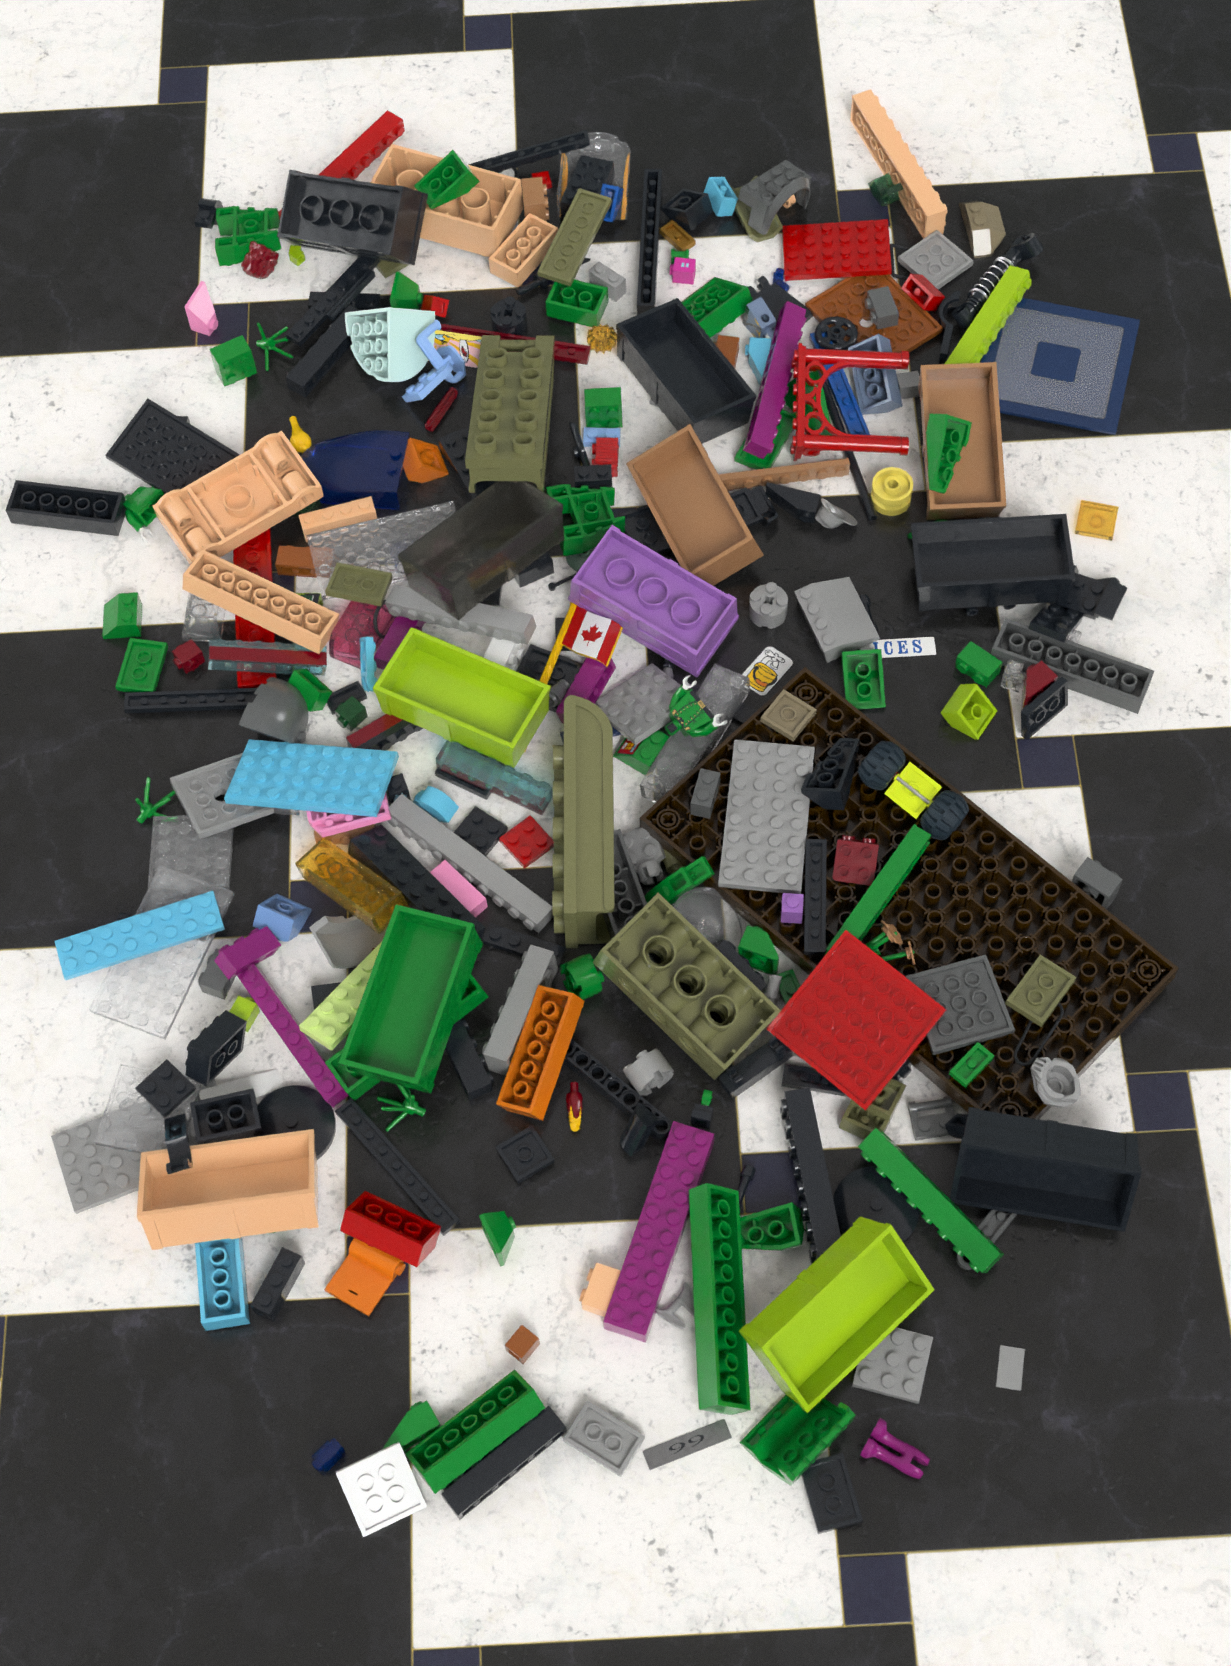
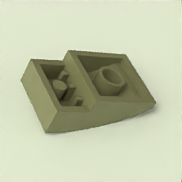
M891 1079L866 1111L851 1099L841 1119L839 1128L862 1139H865L875 1128H879L885 1133L906 1085Z

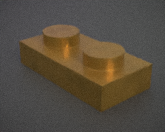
M674 220L660 228V234L678 251H686V249L696 245V240Z

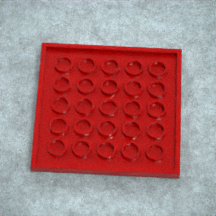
M845 930L766 1030L866 1111L947 1010L850 932Z

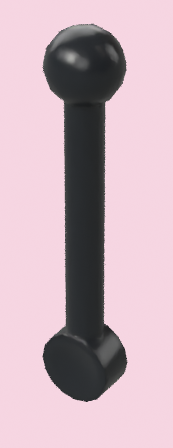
M577 573L557 583H550L548 585L549 590L554 591L557 586L573 579Z

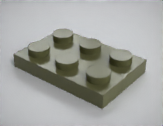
M337 562L325 590L326 596L382 606L393 576L390 572Z
M1039 955L1008 997L1005 1004L1042 1027L1073 985L1076 977L1042 955Z

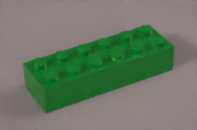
M514 1369L405 1455L418 1474L436 1494L459 1475L463 1474L474 1463L481 1460L488 1452L499 1446L506 1438L518 1431L529 1420L536 1417L545 1409V1406L535 1390Z

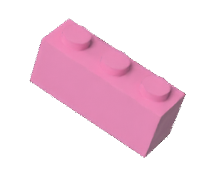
M446 860L430 872L475 918L488 907L486 898Z

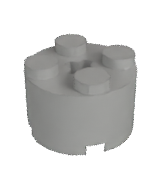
M773 582L758 586L751 592L749 616L755 625L772 629L780 626L785 621L788 597L781 587Z
M657 1048L650 1052L643 1050L636 1056L637 1060L634 1063L627 1065L623 1069L625 1076L641 1096L653 1093L650 1090L651 1088L656 1086L660 1088L672 1078V1072L674 1071Z

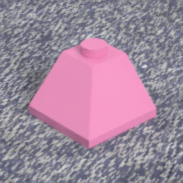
M201 281L186 303L185 310L191 330L210 336L217 329L218 320L205 282Z

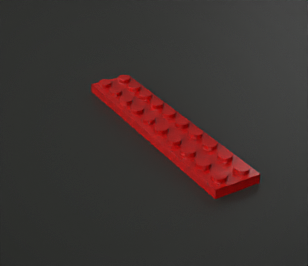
M271 528L235 548L233 550V564L273 582ZM235 615L236 647L276 650L275 633ZM237 661L238 689L258 688L261 684H267V679L277 678L276 663Z

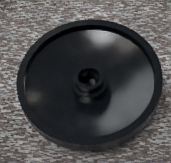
M301 1085L285 1086L272 1091L258 1104L264 1136L314 1129L317 1160L331 1146L336 1133L335 1114L331 1105L315 1089Z
M877 1166L863 1167L848 1174L840 1182L833 1196L841 1236L861 1216L883 1224H891L902 1242L905 1243L917 1226L920 1209L918 1207L914 1209L906 1201L908 1197L903 1192L898 1193L891 1186L892 1181L887 1176L884 1178L876 1171L875 1168Z

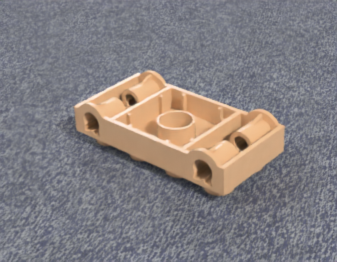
M280 431L279 433L264 436L253 448L186 487L166 493L153 505L157 518L191 565L202 549L222 557L324 497L321 484L284 433Z

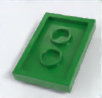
M130 638L116 682V690L131 693L155 692L168 650V644L166 642Z

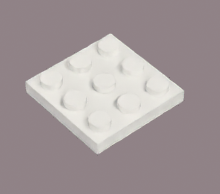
M399 1442L336 1471V1475L363 1537L427 1507Z

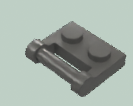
M949 1096L927 1102H908L915 1141L949 1136L944 1124L955 1116L952 1099ZM944 1107L946 1113L920 1117L917 1115L918 1111Z

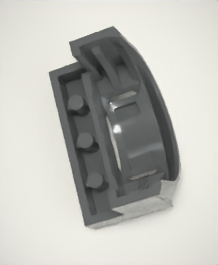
M785 160L742 186L738 199L751 207L748 225L762 235L767 234L776 213L793 194L796 202L806 209L811 194L810 185L812 177L791 162Z

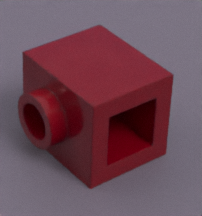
M192 639L177 646L172 651L175 658L173 659L175 666L178 669L182 668L186 674L197 669L199 665L205 662L202 651Z

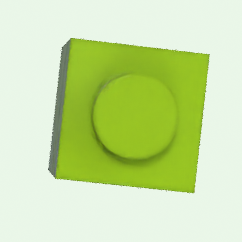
M238 995L229 1012L247 1021L246 1032H249L260 1010L254 999L250 997L243 998Z

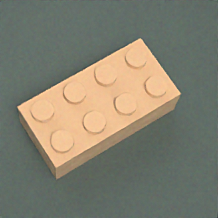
M529 213L489 257L490 273L519 288L543 261L558 231V227Z

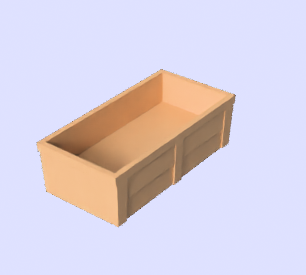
M314 1129L192 1145L190 1149L193 1167L172 1174H168L166 1170V1164L170 1163L167 1149L141 1152L137 1219L143 1226L152 1250L228 1238L237 1239L243 1236L319 1227L318 1166Z

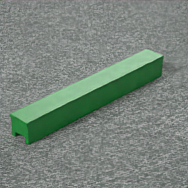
M915 824L912 826L826 948L825 955L845 930L862 942L929 846L930 842L928 840L931 834Z

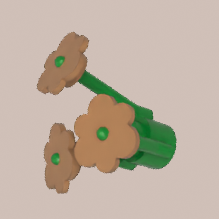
M883 920L881 921L883 926L881 928L882 933L865 944L877 955L881 954L878 947L889 940L899 945L903 944L901 935L893 924L887 925ZM908 941L909 947H905L906 952L881 957L887 961L907 956L908 960L912 959L913 965H915L913 956L915 951L912 950L910 941Z

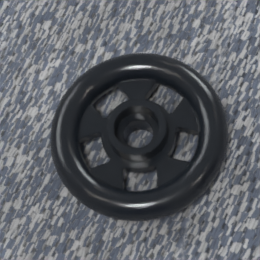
M834 316L826 318L815 329L816 342L823 349L848 350V347L853 346L858 338L856 326L844 317ZM835 324V326L831 328L828 327V325ZM842 326H846L848 330L845 331ZM827 332V337H822V333ZM845 336L850 337L848 341L843 340ZM830 341H832V343H838V345L830 344Z

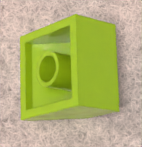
M960 684L941 711V714L951 727L977 740L996 714L997 709L977 684Z

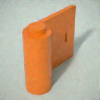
M354 1238L349 1246L348 1256L324 1290L365 1315L370 1316L395 1277L403 1273L406 1264L404 1261Z

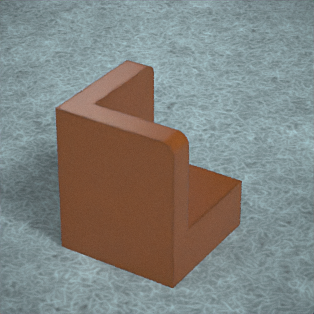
M521 1325L505 1344V1349L515 1359L524 1364L539 1346L540 1341L535 1334Z

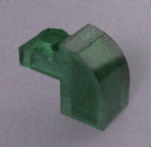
M889 173L868 183L874 198L881 206H886L900 199L898 192L903 189L901 182L894 185Z

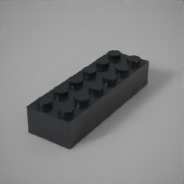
M15 480L6 507V513L10 522L14 524L119 536L126 509L123 503L126 499L121 492Z

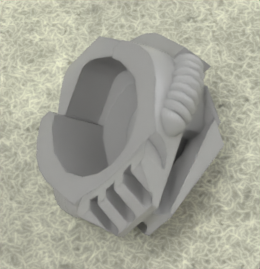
M1048 1057L1036 1058L1031 1066L1034 1089L1044 1104L1055 1107H1068L1077 1102L1081 1095V1089L1073 1065L1061 1058H1054L1053 1060H1050Z

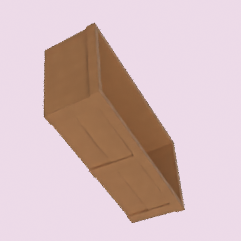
M996 362L921 365L918 391L921 400L922 454L925 463L927 520L999 517L1003 509L1006 508V492ZM930 413L948 414L972 422L968 443L959 454L961 459L955 463L953 468L954 474L945 494L929 490L926 431Z
M691 424L626 463L682 568L714 586L764 556Z

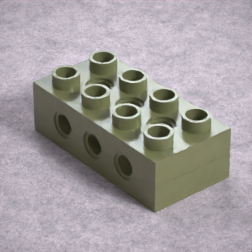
M659 893L600 950L593 961L616 986L714 1080L727 1069L781 1012L770 999ZM648 954H656L660 958L661 963H654ZM679 983H686L690 987L691 993L684 992L680 988ZM710 1012L717 1013L721 1017V1023L715 1022L711 1018Z

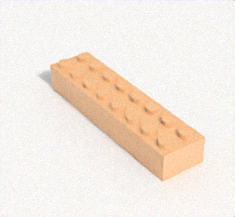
M203 549L183 574V590L317 654H320L337 630L338 613Z

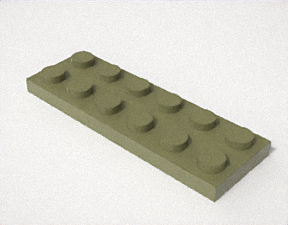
M581 188L578 189L539 267L538 276L568 286L572 285L612 203V198Z

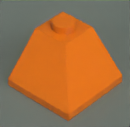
M414 438L408 439L403 461V468L408 480L425 483L449 474L437 445Z

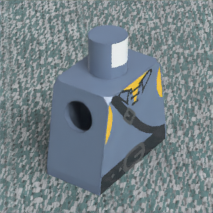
M762 297L746 305L742 323L755 338H771L772 342L776 319Z

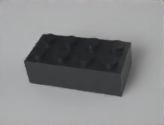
M584 155L580 156L560 201L561 218L565 217L579 188L601 195L602 185L612 184L614 180V161Z

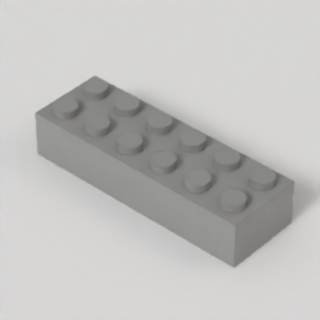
M530 944L528 951L524 952L521 968L517 969L514 975V984L508 988L505 1005H501L499 1009L498 1021L492 1025L489 1042H485L482 1049L489 1071L506 1076L537 987L541 985L551 988L557 974L558 966L554 951Z

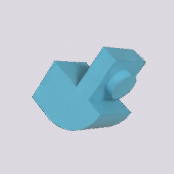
M431 786L418 792L413 803L427 811L439 822L449 823L459 808L448 795Z

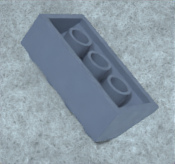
M880 334L848 347V350L892 352L890 340ZM852 367L859 408L862 415L888 413L903 406L896 369Z

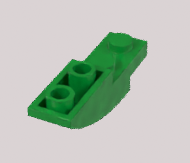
M700 857L656 885L644 896L645 900L648 903L659 893L670 904H673L684 897L685 893L715 874L707 859Z

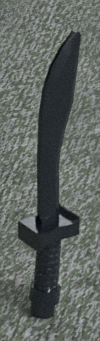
M584 258L581 265L589 262L590 258ZM536 273L533 275V281L525 286H520L516 289V293L518 296L525 295L538 286L544 290L548 287L549 279L540 277Z

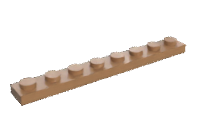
M849 458L718 475L727 490L732 491L745 487L750 489L760 485L766 486L767 482L788 484L790 482L843 477L849 475L850 462Z

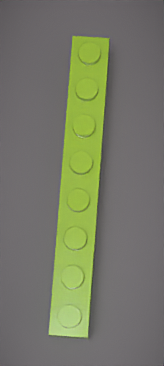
M1011 265L1008 267L945 364L980 363L983 355L988 352L991 343L996 340L1000 329L1005 326L1008 317L1013 314L1015 306L1018 302H1021L1023 294L1030 288L1032 280L1030 279L1029 270Z

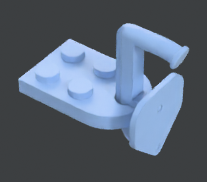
M435 320L416 337L417 345L434 368L428 373L422 374L415 385L412 384L405 390L406 393L402 396L405 402L424 399L443 380L457 383L466 376L465 362L455 348L448 345L439 347L436 350L428 340V337L434 331L441 330V324L438 320Z

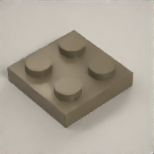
M783 689L761 716L760 721L794 741L814 717L816 709Z

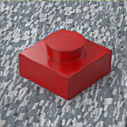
M548 171L531 174L532 178L542 177V182L546 184L547 189L552 188Z

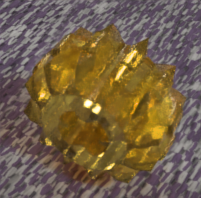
M600 323L598 327L593 325L592 329L588 330L587 343L591 346V350H595L596 354L600 351L603 354L605 351L611 352L612 348H615L617 334L613 327H609L608 324L602 326Z

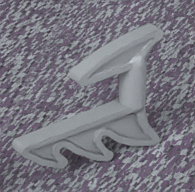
M684 1282L682 1292L666 1309L656 1310L660 1317L681 1329H685V1324L674 1314L681 1306L695 1317L693 1295L688 1283Z

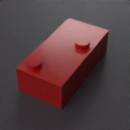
M364 1191L346 1208L340 1228L341 1232L415 1267H418L434 1250L441 1230V1226L367 1191Z

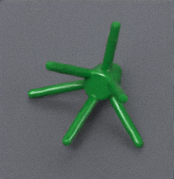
M257 323L262 339L257 340L256 345L265 350V370L269 371V350H274L292 359L293 355L275 347L276 343L289 340L287 338L274 340L288 330V327H284L271 337H266L261 324Z
M147 777L146 787L144 788V804L139 798L135 799L141 807V813L136 820L143 824L147 817L156 816L178 823V819L156 812L158 808L170 801V797L175 794V791L170 792L153 805L149 802L151 778Z
M397 1085L406 1098L403 1103L377 1097L378 1101L395 1105L382 1107V1111H403L385 1129L387 1132L407 1114L413 1115L415 1113L423 1117L426 1112L425 1108L418 1106V1102L415 1101V1095H411L410 1088L408 1087L404 1088V1086Z

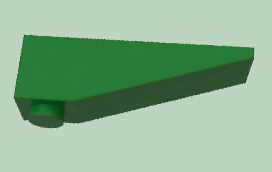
M818 371L809 372V377L812 380L820 379ZM796 378L787 384L789 390L784 397L786 406L792 411L793 401H796V395H793V384H796ZM805 381V394H809L813 391L814 387L808 385ZM822 387L821 407L826 419L830 423L827 404ZM805 403L806 416L808 413L813 412V409ZM817 418L808 420V426L812 430H818L822 425ZM826 429L821 433V435H832Z
M930 413L926 431L929 490L945 494L954 474L953 468L955 463L961 459L959 454L968 443L972 422L948 414Z
M792 1202L740 1217L742 1249L782 1251L802 1245L804 1225L801 1211Z

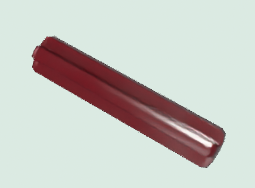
M450 387L425 423L426 430L434 431L457 397L458 390L456 388Z

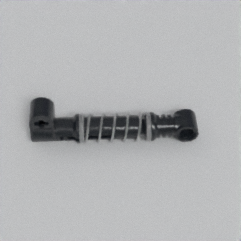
M1035 233L1018 236L1005 253L995 259L994 266L989 267V272L984 273V278L979 279V284H975L974 288L969 291L965 302L953 310L952 316L961 329H966L971 325L975 316L981 310L1010 265L1016 267L1020 261L1033 258L1043 251L1044 247Z

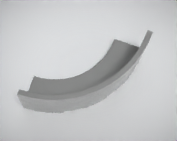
M375 900L368 906L353 912V917L345 919L344 916H324L309 927L332 967L339 969L357 967L371 953L372 948H376L383 941L392 916L385 904Z

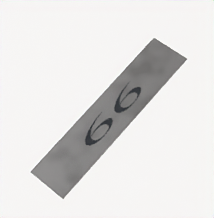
M722 1419L642 1452L649 1470H652L728 1440L732 1436L725 1419Z

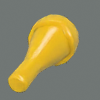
M291 416L289 418L292 426L290 443L298 453H304L310 449L311 439L301 429L297 418Z

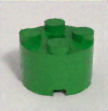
M589 953L560 965L561 975L565 974L566 980L563 981L565 988L568 992L574 993L582 1000L602 991L601 983L604 982L603 974L600 970H596L593 957Z

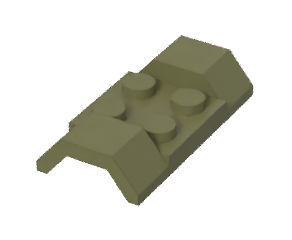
M730 186L737 198H739L741 187L733 188ZM738 199L734 210L743 228L745 227L749 238L758 243L774 238L782 229V224L777 214L770 225L768 233L765 235L750 227L748 222L751 207Z

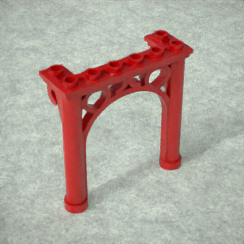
M799 343L797 350H794L791 363L793 378H796V384H793V395H796V401H793V412H796V418H793L792 430H796V435L792 437L790 454H793V461L801 459L802 455L809 457L818 456L820 451L826 450L899 453V455L907 456L909 437L854 435L843 433L834 428L823 413L821 390L829 376L843 368L908 370L909 351L878 352L810 349ZM823 365H833V366H831L828 370H826ZM819 370L822 377L819 380H812L809 377V371ZM805 381L808 385L814 387L813 391L809 394H805ZM805 403L813 409V412L808 413L806 416ZM817 418L822 424L818 430L810 429L808 426L809 419ZM826 429L832 435H821V433Z

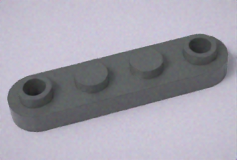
M991 1210L978 1228L995 1243L1017 1214ZM957 1253V1264L962 1269L971 1270L969 1262H965L963 1259L965 1255L961 1257Z

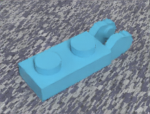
M373 637L359 638L361 682L365 691L373 692V686L378 680L374 675L377 669L376 661H374L376 644L373 641Z

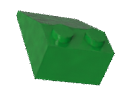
M452 150L414 186L417 191L428 194L427 204L431 209H434L467 194L480 181L466 162Z
M881 649L842 652L845 699L858 710L885 708Z

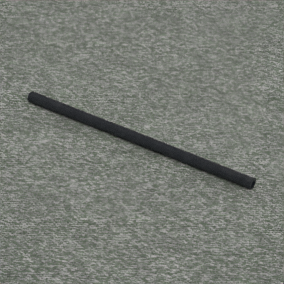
M825 381L823 391L833 426L837 430L846 433L828 383ZM843 451L845 458H849L850 471L869 521H874L878 516L854 452Z

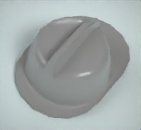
M823 498L821 499L822 506L815 515L816 521L826 528H837L844 522L853 526L857 525L856 519L848 512L832 505Z

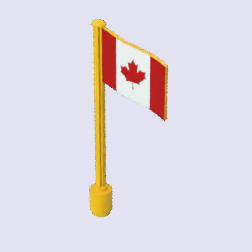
M570 602L569 610L539 681L544 684L548 683L563 646L579 655L597 660L608 667L623 630L622 626L611 619L590 613Z

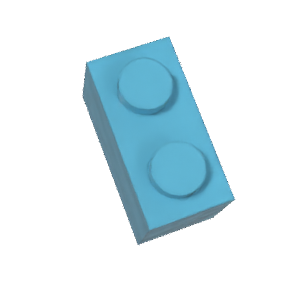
M709 177L704 193H708L714 213L720 217L732 216L738 201L737 196L725 177Z

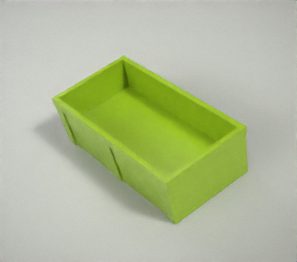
M411 627L373 686V691L376 693L383 713L390 716L394 715L440 735L443 739L450 742L454 741L514 769L549 711V692L551 691V686Z
M860 1216L850 1229L806 1270L804 1269L797 1276V1279L749 1324L747 1323L739 1332L781 1391L808 1413L935 1289L891 1224H883Z

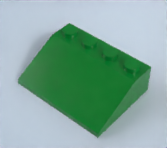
M714 277L681 303L711 338L716 333L721 332L728 324L733 323L740 315L744 314L746 305L753 300L747 286Z

